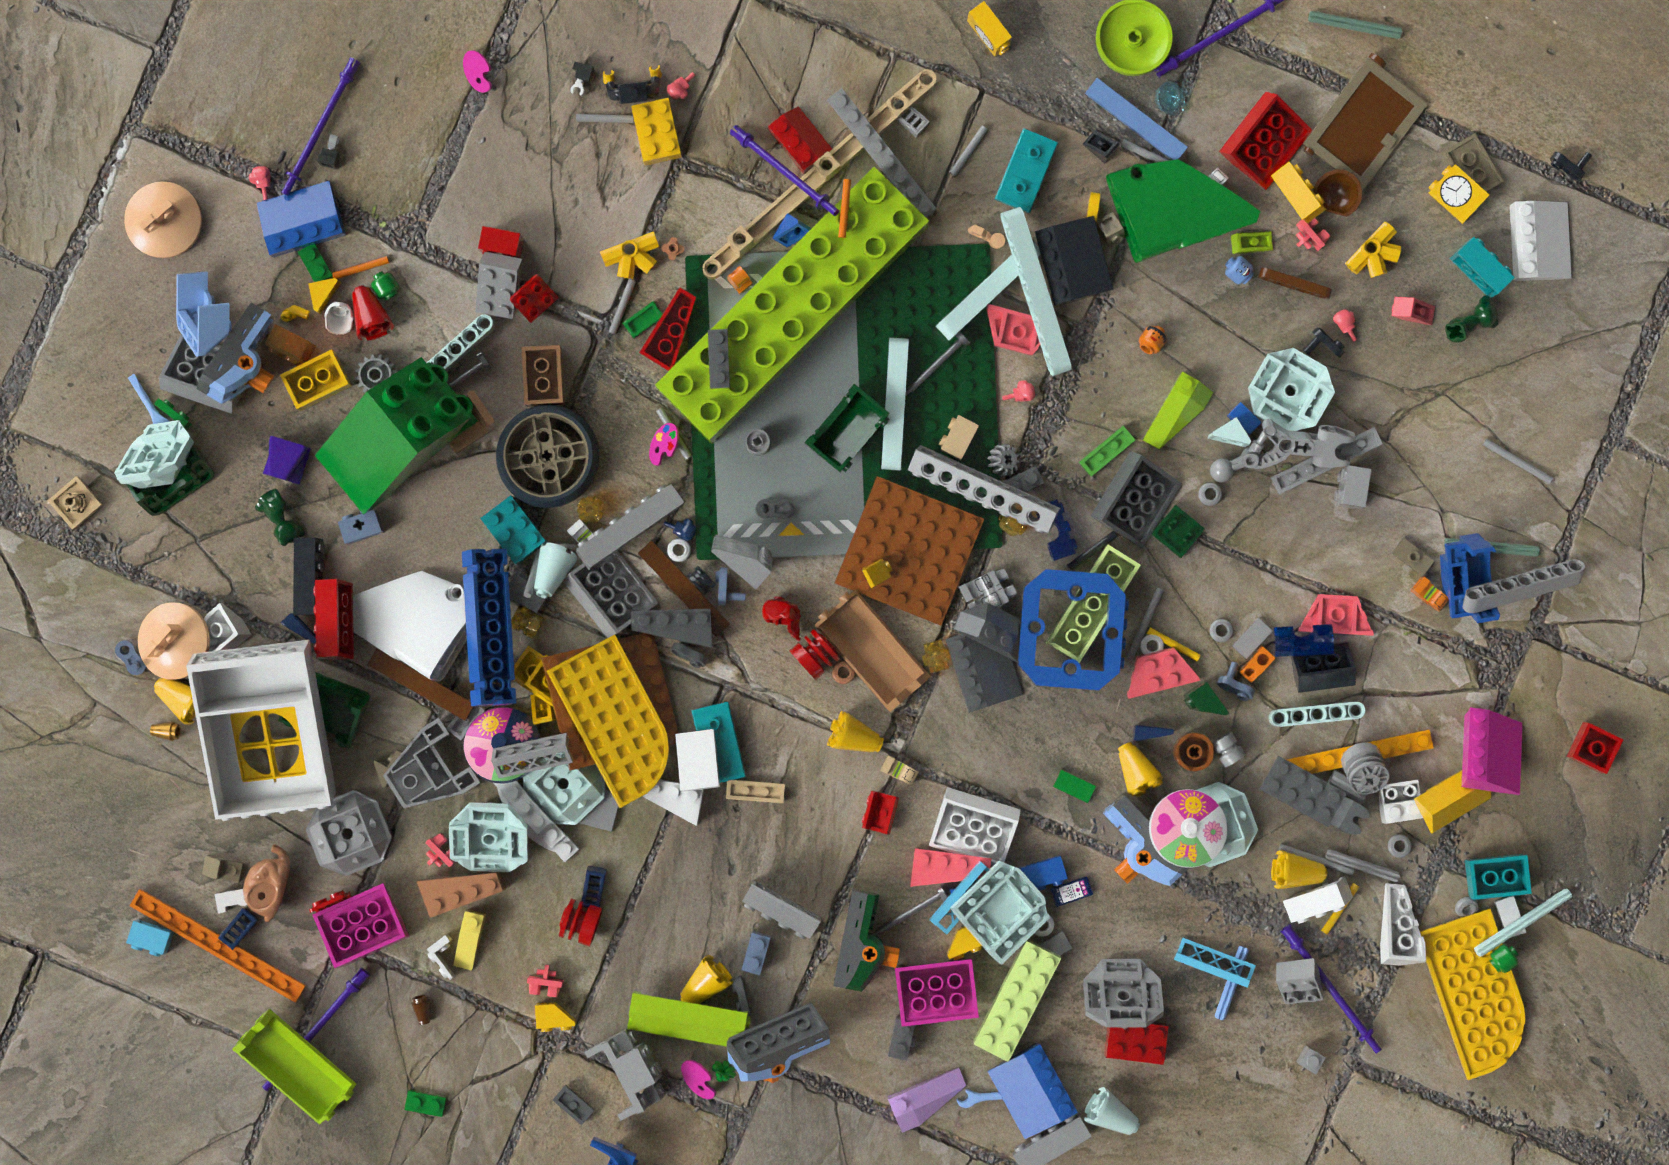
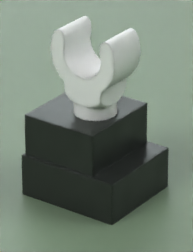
M574 61L572 69L576 72V82L571 87L570 92L573 94L576 88H580V96L582 97L584 95V82H591L594 67Z

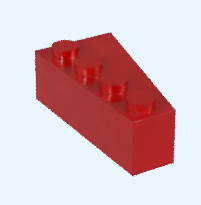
M679 287L640 350V354L668 371L675 365L696 296Z

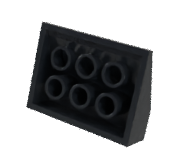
M1094 216L1035 231L1054 305L1062 306L1114 290Z

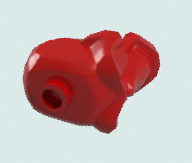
M775 596L774 599L766 600L762 607L763 619L767 623L775 625H788L787 630L791 636L797 641L801 640L799 637L801 610L798 609V606L785 601L783 597Z

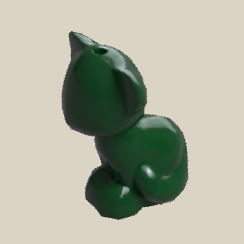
M1488 295L1481 297L1474 309V315L1456 317L1446 324L1445 332L1450 341L1454 343L1465 341L1469 333L1474 331L1478 325L1484 328H1495L1498 326L1497 309L1491 303L1490 297Z
M272 489L259 498L255 509L258 512H264L267 518L276 524L273 534L282 546H286L287 544L294 543V538L303 537L305 531L294 521L285 520L284 510L286 503L278 489Z

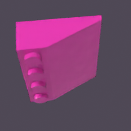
M1469 708L1464 716L1462 787L1520 795L1522 722L1491 710Z
M384 883L313 914L334 968L344 967L410 937L403 919Z
M972 959L895 968L902 1027L979 1018Z

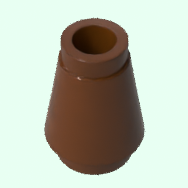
M427 995L413 997L411 1005L419 1025L430 1023V999H428Z

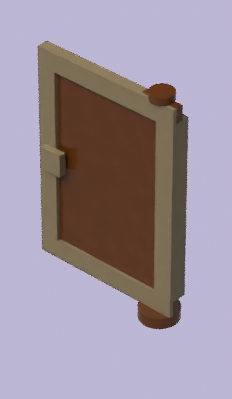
M1371 53L1359 67L1302 144L1305 146L1303 151L1307 155L1312 157L1315 154L1334 170H1346L1354 174L1360 182L1362 191L1428 105L1384 70L1386 62L1374 53Z

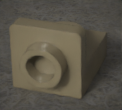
M1113 212L1096 221L1109 247L1119 244L1126 238L1124 229Z

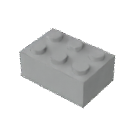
M484 252L479 263L475 312L513 319L517 308L511 303L510 297L520 287L522 259Z

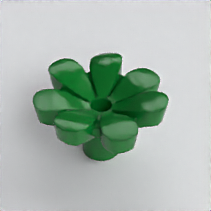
M726 1060L723 1061V1064L720 1061H715V1064L712 1066V1071L716 1072V1080L718 1082H723V1080L729 1081L730 1078L733 1079L736 1076V1069L732 1066L728 1067L729 1062Z

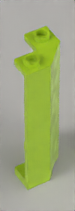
M633 991L627 1029L727 1047L729 1037L745 1031V1028H749L751 1016H747L748 1011H735L650 996Z
M269 1008L255 1021L254 1026L242 1035L232 1050L318 1124L325 1120L329 1121L336 1113L334 1111L336 1106L344 1099L348 1101L354 1094L352 1090L356 1083Z

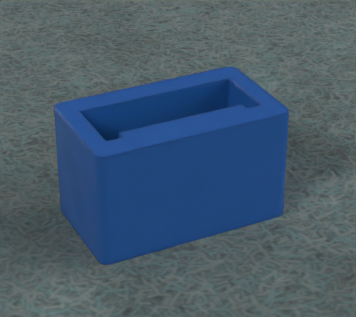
M1241 402L1227 415L1230 420L1237 417L1248 436L1262 423Z

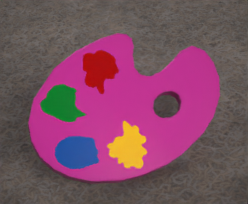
M666 423L655 433L649 449V457L652 464L656 466L661 465L665 452L668 457L674 455L679 442V430L675 424Z

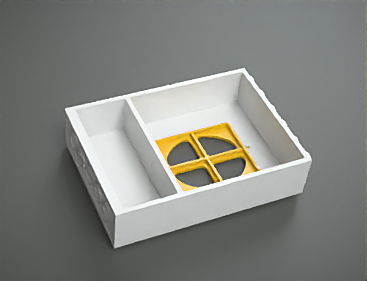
M310 640L194 653L186 667L215 820L222 819V821L233 819V817L249 818L252 815L258 814L260 816H268L274 812L285 814L291 810L302 812L310 808L325 809L331 806L336 794ZM274 713L284 717L294 727L297 736L273 739L268 715ZM259 715L265 739L249 743L240 742V733L243 725L252 716ZM298 745L299 754L297 760L290 769L280 772L277 768L274 748L277 746ZM266 749L271 772L263 774L253 769L244 759L242 752L244 750Z

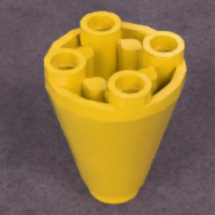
M841 711L838 720L834 719L831 724L830 730L833 732L827 742L829 747L841 750L879 752L883 745V738L878 733L847 712Z
M1128 742L1118 748L1129 795L1136 796L1137 798L1147 793L1146 789L1150 787L1156 788L1163 784L1162 774L1136 745Z

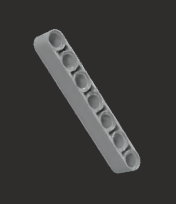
M1573 559L1471 587L1465 592L1462 607L1468 613H1478L1578 585L1582 580L1585 565L1582 561Z

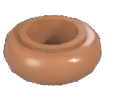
M846 661L837 662L832 669L833 679L840 684H848L855 677L856 672ZM840 667L849 669V676L847 678L838 676Z

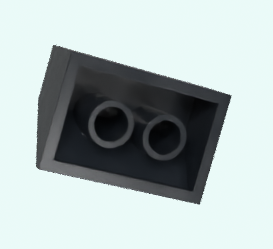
M1348 642L1291 650L1293 674L1298 693L1356 685V667Z

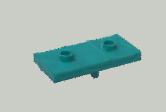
M1023 128L994 200L1013 208L1020 207L1023 212L1030 214L1058 142Z
M729 702L691 710L696 731L710 729L715 731L719 783L746 777Z

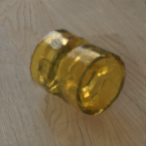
M520 605L511 619L512 629L517 632L522 630L523 635L534 639L543 623L544 617L536 613L530 614V610Z

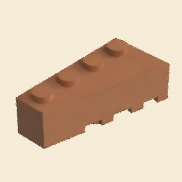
M499 872L417 881L430 918L505 890Z

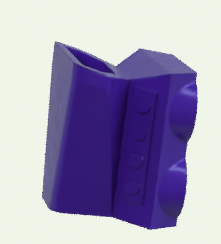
M270 436L269 456L263 474L300 484L311 448Z

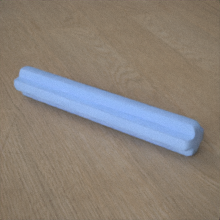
M1239 946L1235 957L1246 961L1249 949ZM1233 961V963H1234L1235 966L1238 965V964H1240V963H1237V962ZM1244 965L1236 968L1239 975H1241ZM1226 981L1215 1013L1217 1019L1225 1020L1237 987V984L1234 982Z

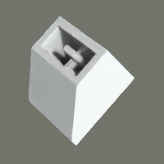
M1418 780L1386 784L1379 790V808L1382 823L1388 824L1423 818L1414 801V798L1421 795Z

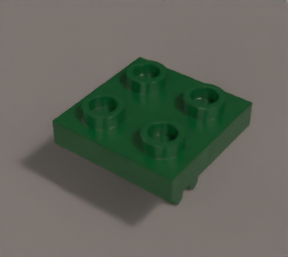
M1175 504L1151 535L1181 559L1205 528Z

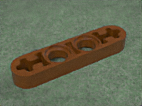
M1261 268L1258 276L1262 280L1322 299H1330L1332 289L1268 268Z

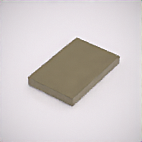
M1476 133L1442 152L1448 165L1453 167L1456 164L1486 192L1505 182Z

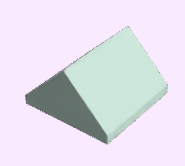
M1237 417L1208 435V439L1246 447L1251 443L1249 436Z

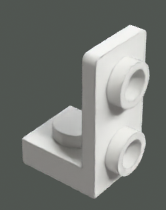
M446 934L427 949L429 952L427 955L433 963L437 962L440 966L439 971L444 978L448 977L451 980L455 977V974L437 952L439 950L442 953L450 947L449 942L452 938L449 934Z

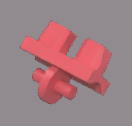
M1316 218L1309 223L1301 220L1296 224L1301 231L1296 234L1300 240L1296 244L1298 247L1304 244L1309 249L1313 245L1319 251L1325 246L1324 243L1329 239L1330 235L1324 229L1318 234L1312 230L1318 224Z
M442 833L425 842L436 853L434 855L430 850L426 853L430 858L427 862L429 866L435 863L440 867L443 863L438 858L448 867H452L456 863L450 859V849L445 852L441 847L448 841Z
M546 964L544 970L537 969V975H543V977L529 976L527 978L529 994L540 995L541 985L548 986L547 996L558 997L564 980L549 978V976L556 977L557 971H550V965Z

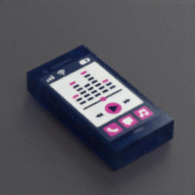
M1087 876L1050 888L1056 907L1093 895Z

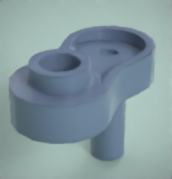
M720 567V571H716L715 582L719 583L718 606H726L727 600L745 601L746 593H727L728 568Z
M129 640L120 641L115 647L116 655L125 663L129 673L133 675L142 674L146 669V665L136 651L134 644ZM123 646H128L129 652H123Z
M1231 662L1227 675L1220 676L1217 685L1223 690L1236 694L1238 699L1248 701V699L1253 698L1255 690L1233 679L1239 664Z

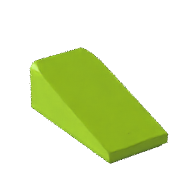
M1271 231L1231 235L1233 254L1273 251Z

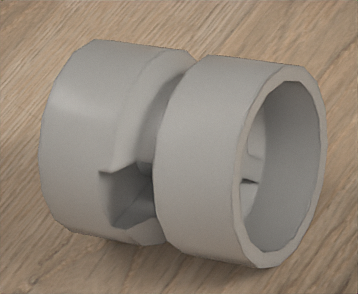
M755 429L747 434L745 445L750 454L761 456L768 452L770 439L765 431Z
M1232 731L1212 742L1214 751L1221 754L1219 759L1224 767L1230 766L1246 755L1241 745H1236L1237 740Z

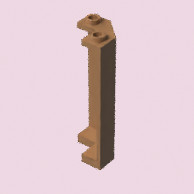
M855 589L851 594L846 592L839 598L840 603L830 612L826 609L819 615L818 618L820 620L815 626L888 711L891 712L931 676Z

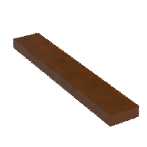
M652 540L638 552L640 557L689 609H711V632L715 637L730 625Z
M376 648L367 664L464 721H467L475 707L471 706V701L438 682L428 679L415 669L394 659Z

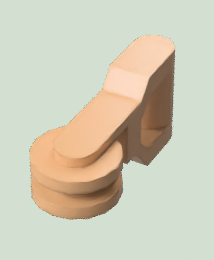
M977 225L968 228L969 234L989 242L990 246L995 249L1001 248L1005 244V237L1001 233L991 235L990 232Z

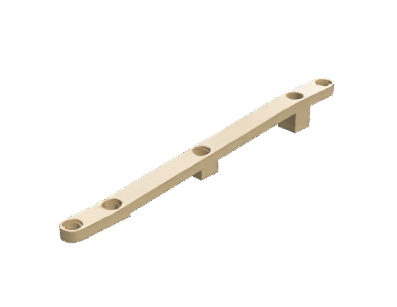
M929 69L921 71L867 118L879 135L882 134L901 115L931 91L936 85V74ZM928 75L932 78V82L924 84L921 80L922 77ZM901 100L904 106L901 109H896L893 106V102ZM852 133L849 134L833 150L827 151L814 162L813 167L800 179L812 189L818 191L864 150L863 146ZM824 164H830L832 168L830 170H824L822 166ZM793 184L745 228L741 225L727 237V243L703 264L705 277L711 280L720 277L781 224L787 213L791 215L810 196ZM740 238L746 240L743 244H737L735 241ZM711 264L718 267L717 272L714 274L707 272V267Z

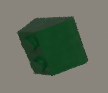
M1201 682L1184 694L1186 698L1184 703L1190 710L1194 709V711L1225 716L1229 714L1207 682Z

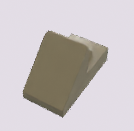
M396 750L395 753L392 752L387 760L389 765L379 760H374L382 787L387 788L389 786L383 775L402 754V751Z
M206 855L202 875L213 879L240 882L244 863Z

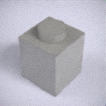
M1305 1045L1296 1062L1317 1074L1326 1057Z

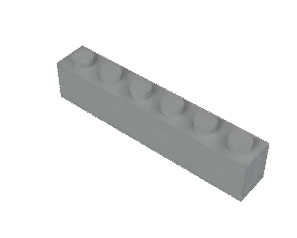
M665 484L656 490L657 494L653 497H650V495L646 496L640 501L641 505L637 508L634 506L630 507L624 512L626 515L621 519L619 517L614 518L609 522L610 526L605 530L600 528L593 533L594 537L588 541L586 538L577 544L576 553L588 570L683 506L684 501L672 484L667 487Z

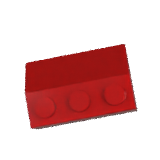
M799 106L782 114L768 125L770 133L803 174L807 173L813 167V163L827 151L833 150Z

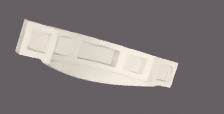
M518 781L505 784L494 783L498 789L502 804H509L528 825L529 838L542 847L556 852L564 862L579 850L576 844L546 815Z

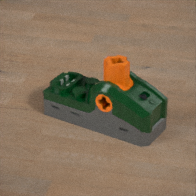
M852 888L833 986L862 992L870 983L880 965L894 968L897 966L900 948L886 946L877 935L868 932L869 929L873 930L875 918L872 917V914H876L879 894ZM869 948H871L873 953H871L870 956H867V952L865 951H868Z

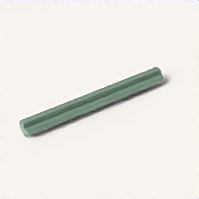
M1310 11L1308 15V21L1396 39H1399L1402 35V28L1316 11Z
M1445 538L1444 548L1445 543L1458 542L1460 539ZM1489 542L1496 550V552L1491 551V553L1535 557L1539 556L1540 553L1539 546Z

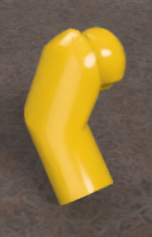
M292 305L282 311L281 319L284 322L291 321L296 317L307 320L310 311Z

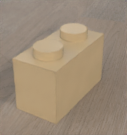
M958 415L957 419L952 418L948 426L951 429L948 436L943 435L939 443L942 446L940 451L961 461L979 425Z

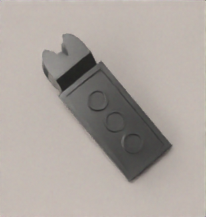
M1277 756L1260 787V790L1324 826L1329 827V825H1332L1344 833L1360 834L1361 830L1355 823L1358 822V818L1370 817L1368 810L1364 806L1345 797L1347 793L1280 756Z

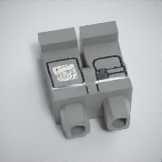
M1005 569L996 572L993 570L959 586L966 602L982 594L984 595L968 604L969 609L986 602L1000 607L1017 594L1013 585L1003 589L1000 582L1009 578Z

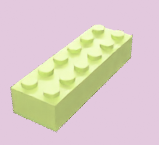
M1106 545L1089 573L1108 574L1124 592L1141 565L1112 546ZM1081 588L1078 589L1077 593L1075 594V597H1079L1081 595ZM1087 593L1084 599L1071 601L1045 643L1080 663L1107 620L1108 594Z
M1029 939L1021 946L973 1040L974 1045L1009 1062L1061 960L1060 955Z

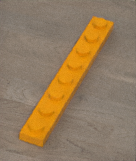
M1430 729L1366 742L1376 745L1383 759L1434 748ZM1351 746L1286 760L1311 774L1342 768L1341 758L1343 753Z

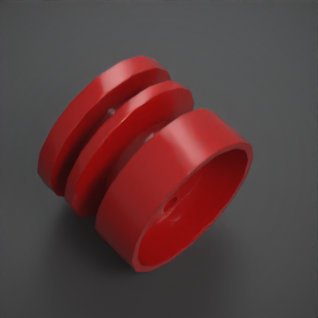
M812 629L810 633L815 639L811 641L807 636L804 637L808 646L804 647L798 642L789 651L807 672L817 680L825 673L821 666L823 662L832 667L833 665L828 658L832 656L836 662L840 658L830 642L822 634Z
M571 898L560 920L559 937L564 938L568 930L570 931L568 940L571 941L575 933L579 934L578 943L590 947L596 934L603 908L590 905L585 912L583 911L584 902L580 901L578 908L575 909L576 899Z

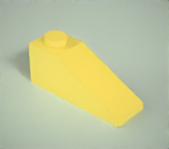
M472 910L465 911L453 966L473 970L487 914Z

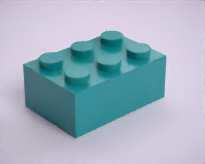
M1472 237L1449 258L1490 298L1499 294L1515 278L1512 275V270L1506 265L1503 266L1498 261V256L1493 252H1489L1485 248L1484 242L1479 238Z
M511 495L480 518L501 547L507 549L508 556L516 565L537 551L543 543L545 545L548 542Z
M1515 854L1465 860L1468 895L1471 899L1532 894L1528 855Z

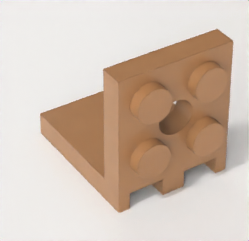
M474 390L468 392L466 396L473 404L471 413L478 422L449 443L455 454H458L494 430L495 420Z

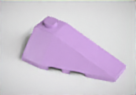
M959 1067L888 1096V1101L902 1133L920 1126L966 1086Z

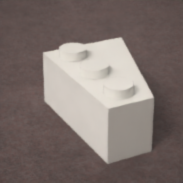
M659 779L657 784L647 794L643 795L644 798L696 826L698 825L704 789L681 792L679 782Z
M1343 876L1336 882L1330 884L1327 882L1320 887L1289 896L1283 903L1291 923L1298 921V924L1308 921V917L1315 915L1316 918L1325 916L1327 911L1333 910L1338 912L1345 909L1344 906L1353 896L1346 877Z

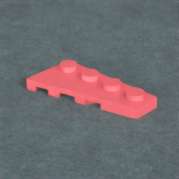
M915 848L910 887L962 881L979 861L990 869L992 858ZM985 870L978 876V879L986 873Z

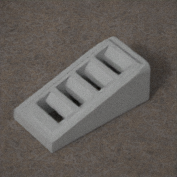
M899 100L894 107L899 109L902 105L904 106L903 101ZM911 107L907 117L903 119V115H901L897 121L917 138L929 125L930 121L915 108ZM914 115L916 118L909 124L907 121ZM919 120L921 123L914 128L913 126Z

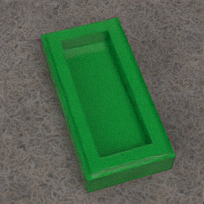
M652 301L622 324L632 338L635 339L656 324L663 314L654 301Z
M1060 770L1053 785L1054 788L1086 803L1089 802L1096 787L1063 770Z

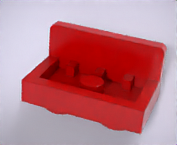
M871 791L867 798L866 813L862 817V828L890 835L899 797Z

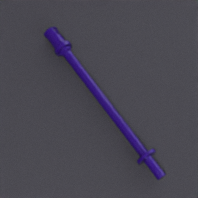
M1264 0L1265 3L1181 54L1168 56L1167 60L1154 70L1155 72L1159 71L1156 75L1160 78L1169 71L1178 69L1182 61L1267 10L1272 13L1275 12L1274 6L1284 0Z
M350 57L343 72H340V82L292 173L286 172V175L290 177L281 193L288 196L296 180L302 181L299 174L346 85L354 81L353 76L361 64L356 60L352 67L354 58Z
M738 125L733 126L737 133L731 129L730 135L737 139L742 147H750L816 201V208L818 210L825 208L833 216L838 215L839 210L829 202L830 196L828 194L820 195L754 142V136L751 133H746Z
M1290 924L1285 926L1280 932L1290 943V948L1297 950L1303 959H1313L1303 946L1304 939L1297 935ZM1318 966L1322 984L1360 1032L1359 1040H1366L1375 1053L1382 1050L1372 1037L1374 1030L1366 1029Z
M361 967L354 977L346 982V989L304 1037L305 1040L310 1043L352 993L359 992V987L370 976L364 968ZM267 1080L262 1088L268 1092L273 1084Z

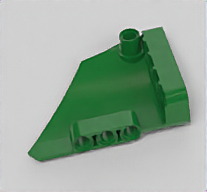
M1178 159L1144 165L1134 164L1106 175L1107 185L1135 263L1257 223L1261 212L1223 185ZM1132 170L1138 171L1139 178L1133 176Z

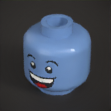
M1238 256L1235 259L1231 257L1225 264L1227 267L1225 275L1236 284H1246L1254 274L1253 265L1242 256Z

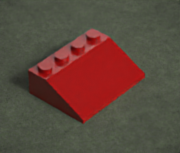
M1265 92L1219 152L1232 165L1264 190H1267L1274 181L1271 175L1289 162L1312 129L1278 94Z

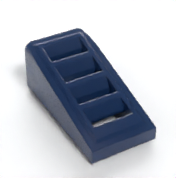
M290 613L281 621L283 626L306 640H310L311 643H316L315 633L298 615Z
M1135 725L1132 740L1139 741L1174 734V730L1171 728Z
M594 866L587 867L582 895L583 907H589L590 905L600 907L607 869ZM589 881L600 883V886L589 884ZM590 889V890H595V891H599V892H598V893H593V892H587V890ZM586 897L597 898V901L586 900Z
M242 908L218 939L234 950L259 919L246 908ZM243 915L247 917L251 921L250 924H248L241 917ZM239 921L241 924H243L246 927L245 930L239 927L236 923ZM235 928L241 935H236L231 929ZM227 933L236 939L234 943L226 937Z

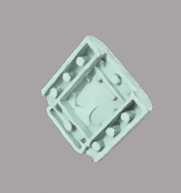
M998 861L950 907L956 917L984 949L1001 965L1050 918L1045 906V897L1021 869Z

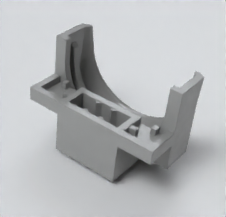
M626 1028L585 1051L587 1058L604 1050L632 1105L618 1114L620 1121L635 1113L643 1112L648 1106L660 1101L664 1097V1089L661 1083H658V1079L662 1076L661 1066L658 1062L654 1061L650 1046L646 1045L644 1041L642 1043L637 1042V1037L633 1031L630 1032ZM620 1050L626 1052L622 1055L619 1054Z

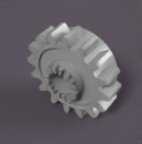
M372 354L371 359L364 357L365 362L363 364L359 362L360 369L355 370L358 373L355 380L360 381L357 386L359 388L364 387L363 392L366 393L395 374L397 371L392 370L395 364H388L390 361L388 358L383 361L382 355L376 358ZM375 371H380L381 375L378 380H373L372 374Z

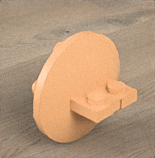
M155 182L144 186L133 195L125 211V228L129 239L140 251L155 258H172L186 252L196 242L202 227V214L197 200L185 188L171 182Z
M165 603L154 608L142 622L138 635V648L142 661L152 673L164 679L176 680L188 677L186 665L194 653L208 652L210 646L209 630L204 618L193 607L183 603Z

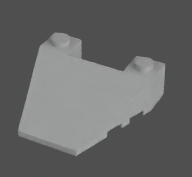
M439 718L419 731L383 775L403 808L462 795L481 784L471 767H468L454 777L434 747L436 743L450 735Z

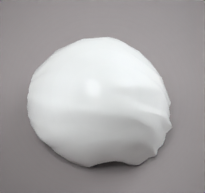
M333 302L328 306L325 311V326L330 333L344 335L350 332L354 318L351 307L344 302Z

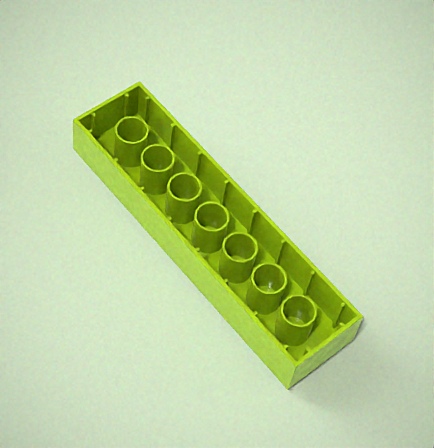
M875 167L850 190L846 238L838 237L841 199L835 205L839 210L837 216H833L828 212L710 329L728 330L730 388L710 389L708 332L655 384L657 390L711 444L928 228L929 220Z

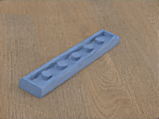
M1096 78L1085 94L1169 159H1179L1188 148L1100 79Z

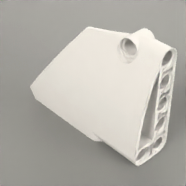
M419 571L353 595L354 632L394 659L403 661L428 679L441 681L448 673L467 640L464 586ZM461 589L462 594H461V596L458 598V597H457V592Z

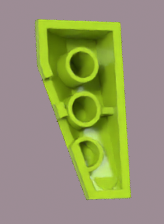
M1181 372L1143 441L1157 449L1162 448L1204 410L1213 392L1197 379Z

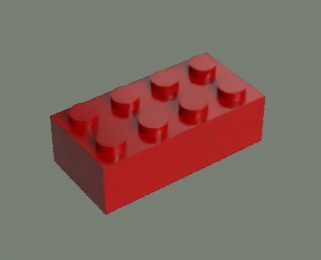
M340 579L315 580L313 592L315 595L314 614L316 616V624L314 625V633L316 635L314 651L316 658L332 661L354 659L353 583Z

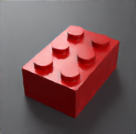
M1153 1022L1147 1027H1128L1126 1029L1107 1027L1104 1055L1106 1058L1164 1065L1169 1026L1166 1023Z

